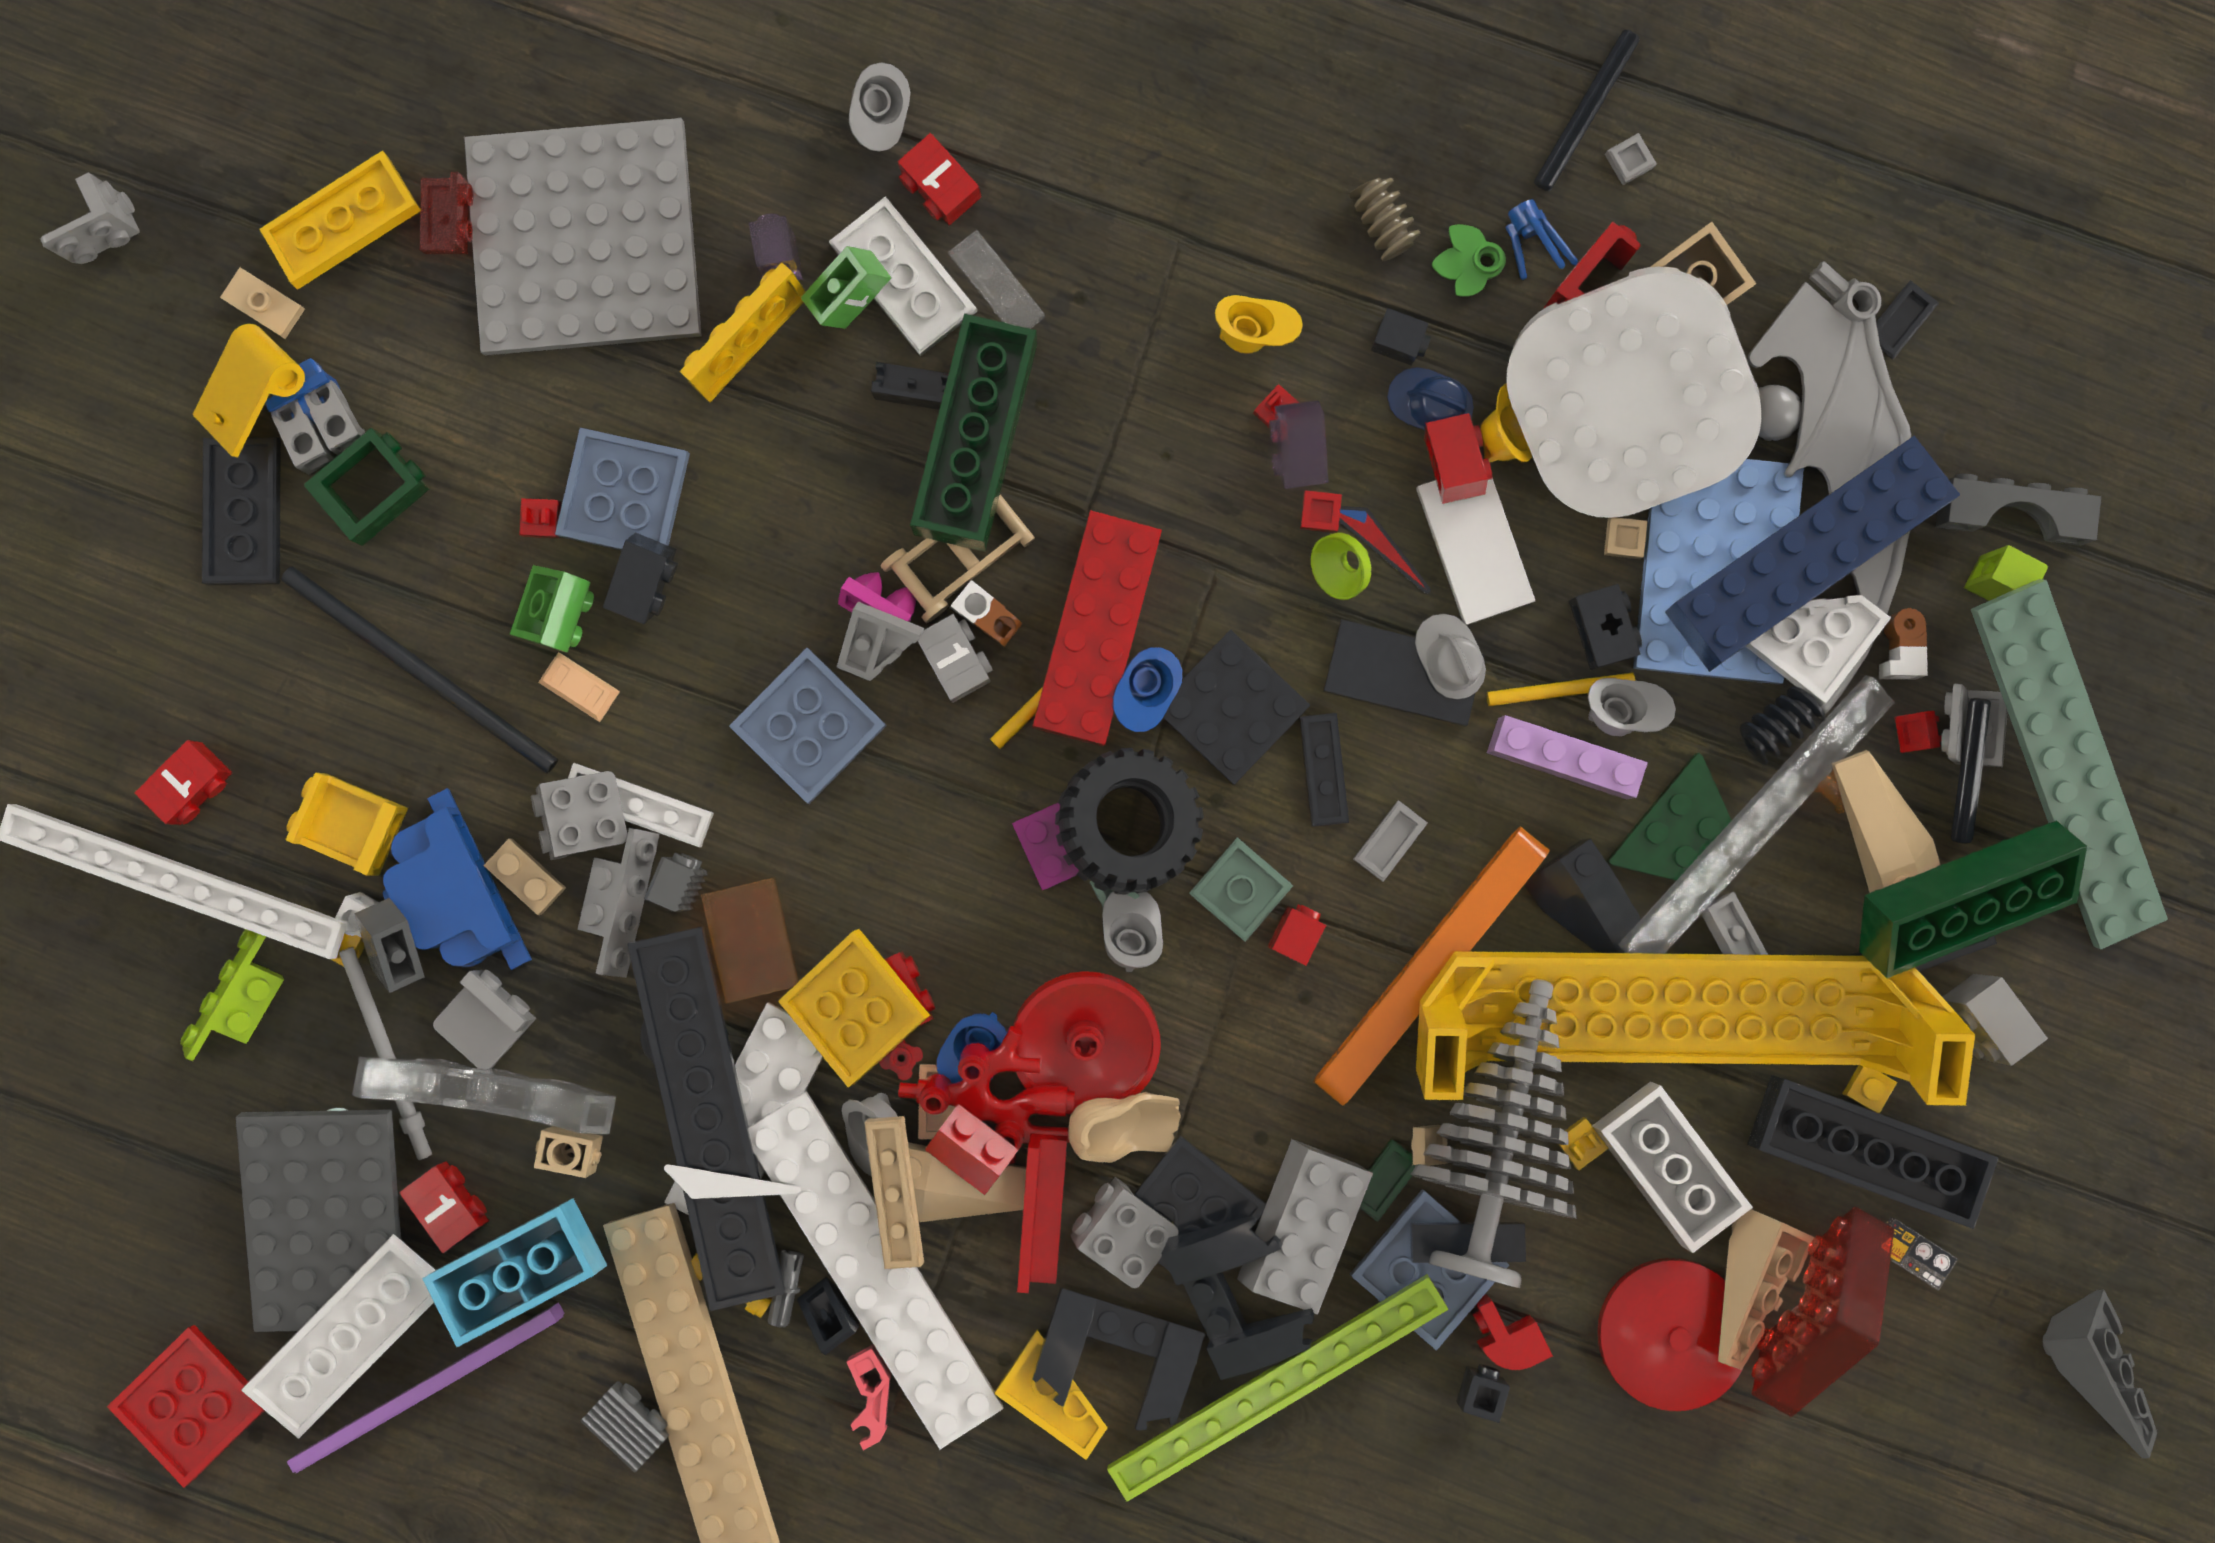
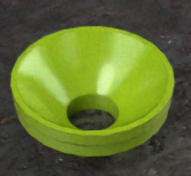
M1334 533L1321 538L1314 545L1311 553L1312 572L1316 582L1328 595L1336 599L1348 600L1366 589L1371 578V562L1367 550L1357 539L1349 534ZM1348 551L1353 552L1358 558L1359 567L1357 570L1353 569L1347 562L1346 555Z

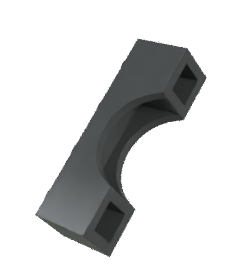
M1956 474L1949 481L1960 493V496L1937 512V528L1973 532L1985 527L1998 509L2005 507L2016 508L2026 512L2037 522L2045 541L2081 546L2097 540L2101 496L2087 495L2088 490L2084 488H2065L2063 492L2051 490V485L2045 483H2030L2027 487L2015 486V481L2011 479L1995 478L1991 479V482L1977 481L1978 476L1973 474Z

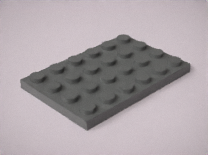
M392 1110L241 1112L236 1116L254 1332L299 1331L393 1234L401 1240Z

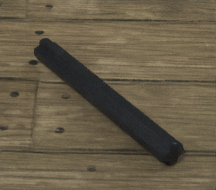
M1630 30L1622 31L1535 178L1534 183L1537 187L1547 192L1551 191L1639 43L1640 38L1637 34Z

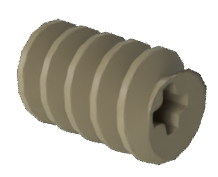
M1393 178L1371 180L1349 194L1351 199L1359 198L1354 205L1356 211H1366L1361 217L1362 223L1365 225L1373 224L1367 232L1370 237H1379L1374 244L1376 250H1386L1381 256L1382 261L1393 259L1412 247L1413 241L1420 234L1419 230L1408 232L1406 229L1414 221L1413 217L1402 219L1400 217L1401 213L1407 208L1406 203L1394 205L1393 203L1400 196L1399 190L1389 193L1386 190L1394 182Z

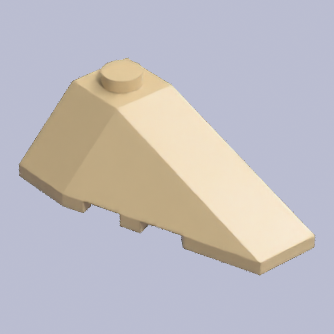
M1865 750L1832 763L1870 893L1940 865L1933 838L1869 751Z
M908 1142L919 1222L1023 1210L1026 1180L1025 1166L1007 1165L996 1182L984 1195L925 1150L927 1146Z
M1752 1209L1733 1222L1732 1235L1728 1247L1719 1362L1740 1370L1743 1369L1764 1334V1318L1772 1310L1778 1311L1783 1302L1779 1294L1787 1280L1796 1281L1815 1237Z

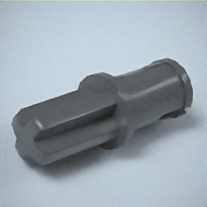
M781 1250L779 1263L785 1293L772 1297L768 1316V1324L772 1326L786 1327L790 1322L795 1294L800 1292V1288L797 1286L804 1259L803 1253L788 1250V1253L786 1250Z

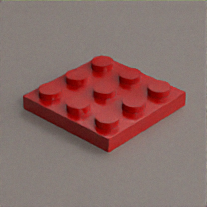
M195 1325L188 1327L107 1406L183 1488L191 1484L265 1411L241 1391L249 1381Z

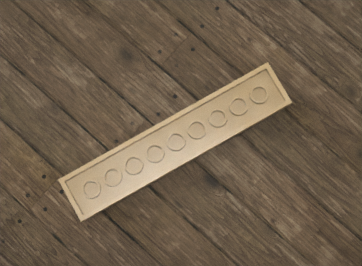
M675 1202L604 1224V1231L660 1413L668 1424L665 1429L669 1434L668 1439L700 1542L780 1543L702 1289L692 1266V1257Z

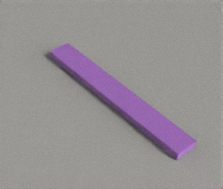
M559 1302L299 1452L287 1461L293 1473H298L555 1324L565 1314Z

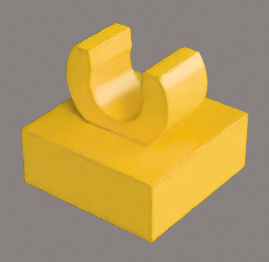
M1582 1117L1565 1130L1568 1132L1569 1144H1558L1562 1151L1569 1155V1160L1577 1170H1581L1609 1149L1585 1117Z

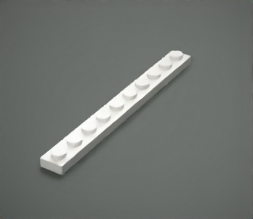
M7 804L0 826V841L327 959L337 958L348 924L342 920L17 804Z

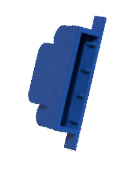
M447 788L427 798L434 813L428 818L400 831L392 841V854L399 864L388 869L384 875L383 884L386 889L383 891L384 899L390 898L408 920L415 947L419 949L440 948L443 959L453 966L471 967L478 965L486 957L500 950L511 970L531 961L529 952L489 870L484 867L485 862L450 790Z

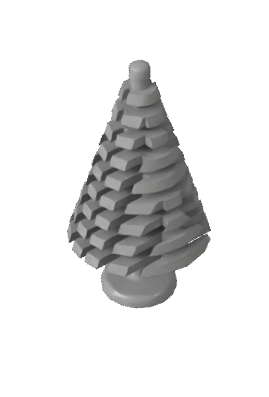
M1533 980L1529 990V1002H1519L1512 1012L1517 1016L1526 1018L1525 1025L1507 1022L1500 1031L1504 1036L1515 1040L1519 1039V1045L1494 1042L1487 1052L1493 1054V1057L1505 1061H1514V1066L1503 1067L1494 1063L1482 1062L1475 1071L1476 1075H1483L1485 1079L1498 1083H1507V1090H1500L1495 1086L1479 1083H1468L1464 1088L1463 1095L1477 1097L1476 1100L1491 1105H1499L1502 1108V1112H1495L1494 1109L1464 1103H1455L1450 1111V1115L1454 1117L1469 1119L1468 1122L1497 1130L1496 1135H1493L1492 1132L1470 1127H1460L1449 1123H1443L1436 1133L1446 1139L1461 1141V1144L1492 1152L1491 1156L1468 1150L1453 1149L1450 1146L1429 1144L1423 1155L1431 1156L1433 1159L1453 1163L1455 1166L1486 1174L1485 1179L1422 1164H1417L1410 1174L1432 1183L1442 1184L1449 1188L1481 1196L1467 1253L1459 1256L1436 1250L1431 1253L1429 1264L1520 1288L1521 1275L1514 1270L1496 1266L1491 1262V1253L1503 1202L1532 1208L1533 1210L1577 1219L1574 1205L1507 1185L1508 1180L1526 1185L1543 1187V1189L1574 1194L1573 1181H1568L1567 1178L1559 1175L1547 1174L1546 1171L1512 1162L1514 1156L1516 1159L1536 1164L1571 1169L1569 1155L1559 1151H1550L1547 1147L1526 1143V1141L1517 1139L1518 1134H1523L1522 1137L1561 1145L1569 1144L1568 1132L1561 1128H1551L1552 1125L1540 1121L1528 1120V1118L1522 1117L1523 1112H1529L1533 1116L1561 1121L1567 1120L1566 1108L1562 1105H1554V1102L1528 1095L1529 1090H1535L1541 1094L1564 1096L1563 1083H1558L1555 1079L1543 1075H1533L1532 1072L1533 1068L1562 1072L1561 1060L1547 1053L1537 1052L1538 1045L1560 1048L1558 1035L1540 1029L1542 1023L1557 1024L1556 1011L1547 1008L1554 988L1546 980Z

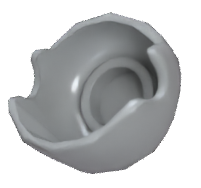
M1767 385L1758 388L1761 402V426L1758 436L1762 437L1765 441L1789 438L1800 426L1802 402L1799 396L1789 388L1780 385Z

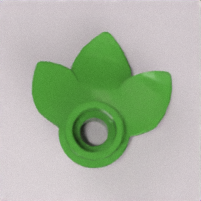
M1452 225L1449 227L1452 248L1439 254L1432 262V267L1441 277L1456 280V296H1474L1483 290L1488 279H1492L1502 272L1506 263L1505 253L1499 245L1493 242H1486L1484 235L1479 229L1469 225ZM1483 256L1490 257L1493 265L1490 267L1483 266L1480 258Z

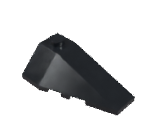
M1582 839L1537 869L1524 884L1542 912L1570 931L1572 935L1583 941L1597 953L1662 954L1612 869L1591 839Z

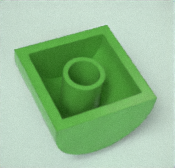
M533 565L510 635L568 653L569 647H576L582 637V628L577 626L581 611H589L593 604L594 594L588 591L591 582L563 571Z

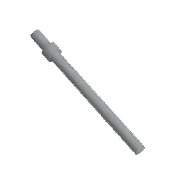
M354 947L339 952V955L402 1117L399 1119L404 1134L409 1135L417 1159L427 1158L432 1155L423 1131L425 1126L420 1111L416 1112Z

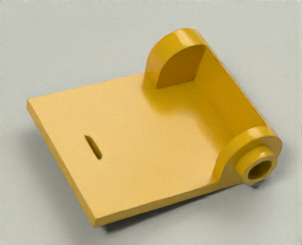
M254 324L241 325L231 334L194 410L193 416L231 456L238 458L269 394L280 397L294 395L304 384V371L259 326Z

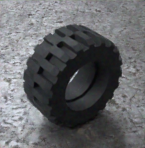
M1121 748L1114 753L1109 751L1090 761L1067 783L1068 786L1061 793L1058 801L1060 809L1055 813V825H1059L1060 831L1056 838L1058 846L1063 845L1067 853L1063 856L1068 865H1075L1079 870L1076 875L1083 881L1088 879L1095 883L1094 887L1102 891L1110 889L1114 890L1115 894L1126 895L1131 892L1138 894L1158 887L1176 877L1185 869L1184 865L1193 859L1197 852L1194 848L1195 844L1201 841L1203 829L1198 828V822L1204 819L1203 808H1197L1195 804V799L1200 796L1196 787L1189 789L1185 780L1189 776L1184 770L1181 769L1176 772L1171 767L1173 761L1166 756L1158 759L1153 757L1154 751L1142 749L1139 752H1134L1133 748ZM1123 787L1131 788L1144 794L1154 804L1160 818V835L1157 843L1148 852L1138 856L1122 855L1113 850L1102 838L1096 820L1097 807L1103 797L1112 790Z

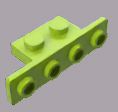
M247 929L242 933L237 945L240 950L233 961L230 959L226 961L219 974L220 984L214 993L209 992L205 996L199 1010L202 1013L195 1025L190 1024L181 1038L180 1044L183 1045L182 1049L186 1059L191 1061L195 1059L211 1030L245 1044L249 1041L284 981L282 975L252 962L266 936Z

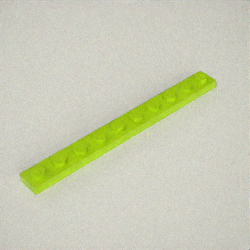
M1426 1274L1314 1341L1310 1349L1284 1359L1108 1465L1107 1470L1128 1502L1449 1310L1448 1306L1429 1275Z

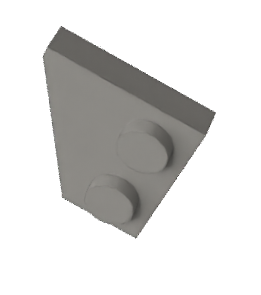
M857 602L852 611L837 668L871 681L887 664H891L908 646L917 642L923 634L924 628Z

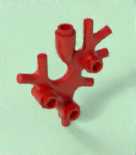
M1016 1026L1009 1027L1002 1043L992 1051H989L985 1045L980 1043L968 1044L963 1049L958 1065V1073L963 1079L962 1081L951 1083L946 1076L933 1074L926 1079H919L918 1084L900 1082L898 1092L900 1098L916 1099L922 1109L932 1115L943 1113L949 1105L956 1107L959 1104L979 1120H988L995 1123V1132L1018 1150L1023 1143L1029 1144L1030 1133L1068 1136V1128L1036 1126L1031 1124L1029 1117L1032 1114L1066 1117V1114L1072 1113L1075 1107V1091L1068 1090L1067 1086H1035L1006 1100L999 1099L991 1093L989 1088L990 1081L994 1075L1000 1072L1040 1073L1041 1058L1020 1057L1015 1053V1049L1023 1035V1031ZM1016 1154L1008 1165L1016 1162Z

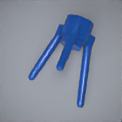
M1534 200L1525 201L1509 211L1508 216L1512 223L1505 228L1511 237L1519 276L1522 280L1527 278L1519 238L1520 234L1523 235L1524 239L1537 234L1559 269H1563L1565 263L1552 241L1572 265H1577V258L1548 222L1542 209H1538Z

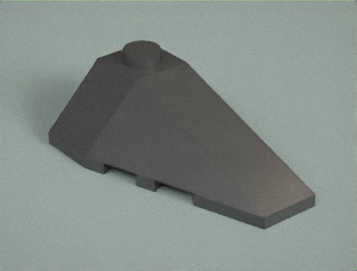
M2096 1290L2051 1318L2047 1331L2043 1335V1347L2046 1354L2052 1357L2058 1371L2141 1458H2150L2157 1430L2143 1389L2134 1387L2132 1367L2135 1364L2131 1353L2123 1354L2117 1334L2123 1333L2120 1320L2105 1290Z

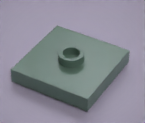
M1237 837L1189 894L1246 942L1290 891L1293 885Z

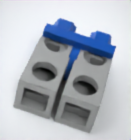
M308 359L298 364L304 371L305 381L297 393L288 397L269 394V399L265 402L294 466L308 475L326 466L336 458L335 454L339 455L365 433L349 408L348 402L341 392L336 379L327 374L313 359Z

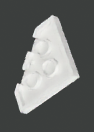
M1863 595L1828 600H1811L1746 647L1796 687L1806 691L1819 705H1823L1834 694L1891 617Z

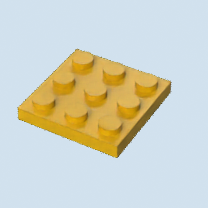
M860 929L852 931L778 1001L848 1088L859 1081L930 1016Z

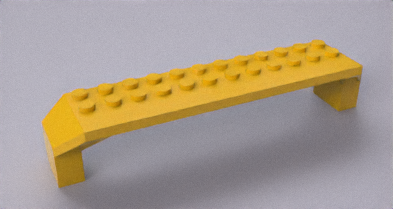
M1455 951L1420 1000L1416 1071L1425 1100H1463L1466 1071L1479 1066L1482 1062L1505 1061L1493 1057V1054L1487 1052L1494 1042L1519 1045V1039L1515 1040L1504 1036L1500 1031L1507 1022L1525 1025L1526 1018L1517 1016L1512 1012L1519 1002H1529L1530 985L1536 979L1546 980L1553 985L1552 997L1548 1001L1547 1008L1556 1011L1557 1024L1542 1023L1540 1029L1558 1035L1560 1047L1550 1048L1538 1045L1537 1052H1544L1555 1056L1561 1062L1861 1065L1909 1081L1927 1105H1966L1975 1040L1974 1032L1915 967L1886 978L1864 956Z

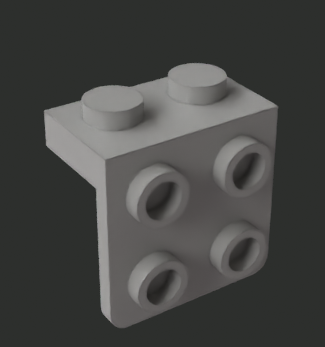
M89 172L75 180L91 212L40 238L43 247L72 263L78 264L91 262L97 258L98 253L110 247L123 246L130 241V237L140 233L131 214L135 212V209L129 197L124 192H118L113 189L107 181L103 182Z
M1954 684L1953 692H1946L1945 715H1949L1950 730H1943L1942 752H1946L1948 759L1956 765L1961 764L1968 702L1971 698H1984L1990 700L1991 707L1983 766L2003 767L2008 711L2001 692L1967 690L1962 684Z
M610 771L542 783L536 788L537 794L531 795L535 817H542L544 831H539L541 849L543 853L549 852L550 860L565 858L569 854L620 845L627 840L628 834L616 777Z
M481 969L469 971L460 981L464 988L435 1019L433 1027L479 1070L485 1072L495 1066L537 1018L529 1012L530 1007L516 995L511 996L501 987L502 982L498 977L488 970L483 971Z
M1114 1177L1110 1184L1105 1183L1099 1189L1094 1199L1095 1204L1087 1214L1082 1213L1077 1218L1072 1227L1073 1233L1071 1238L1078 1250L1131 1288H1137L1161 1259V1253L1168 1238L1178 1235V1229L1173 1223L1134 1196L1125 1183Z

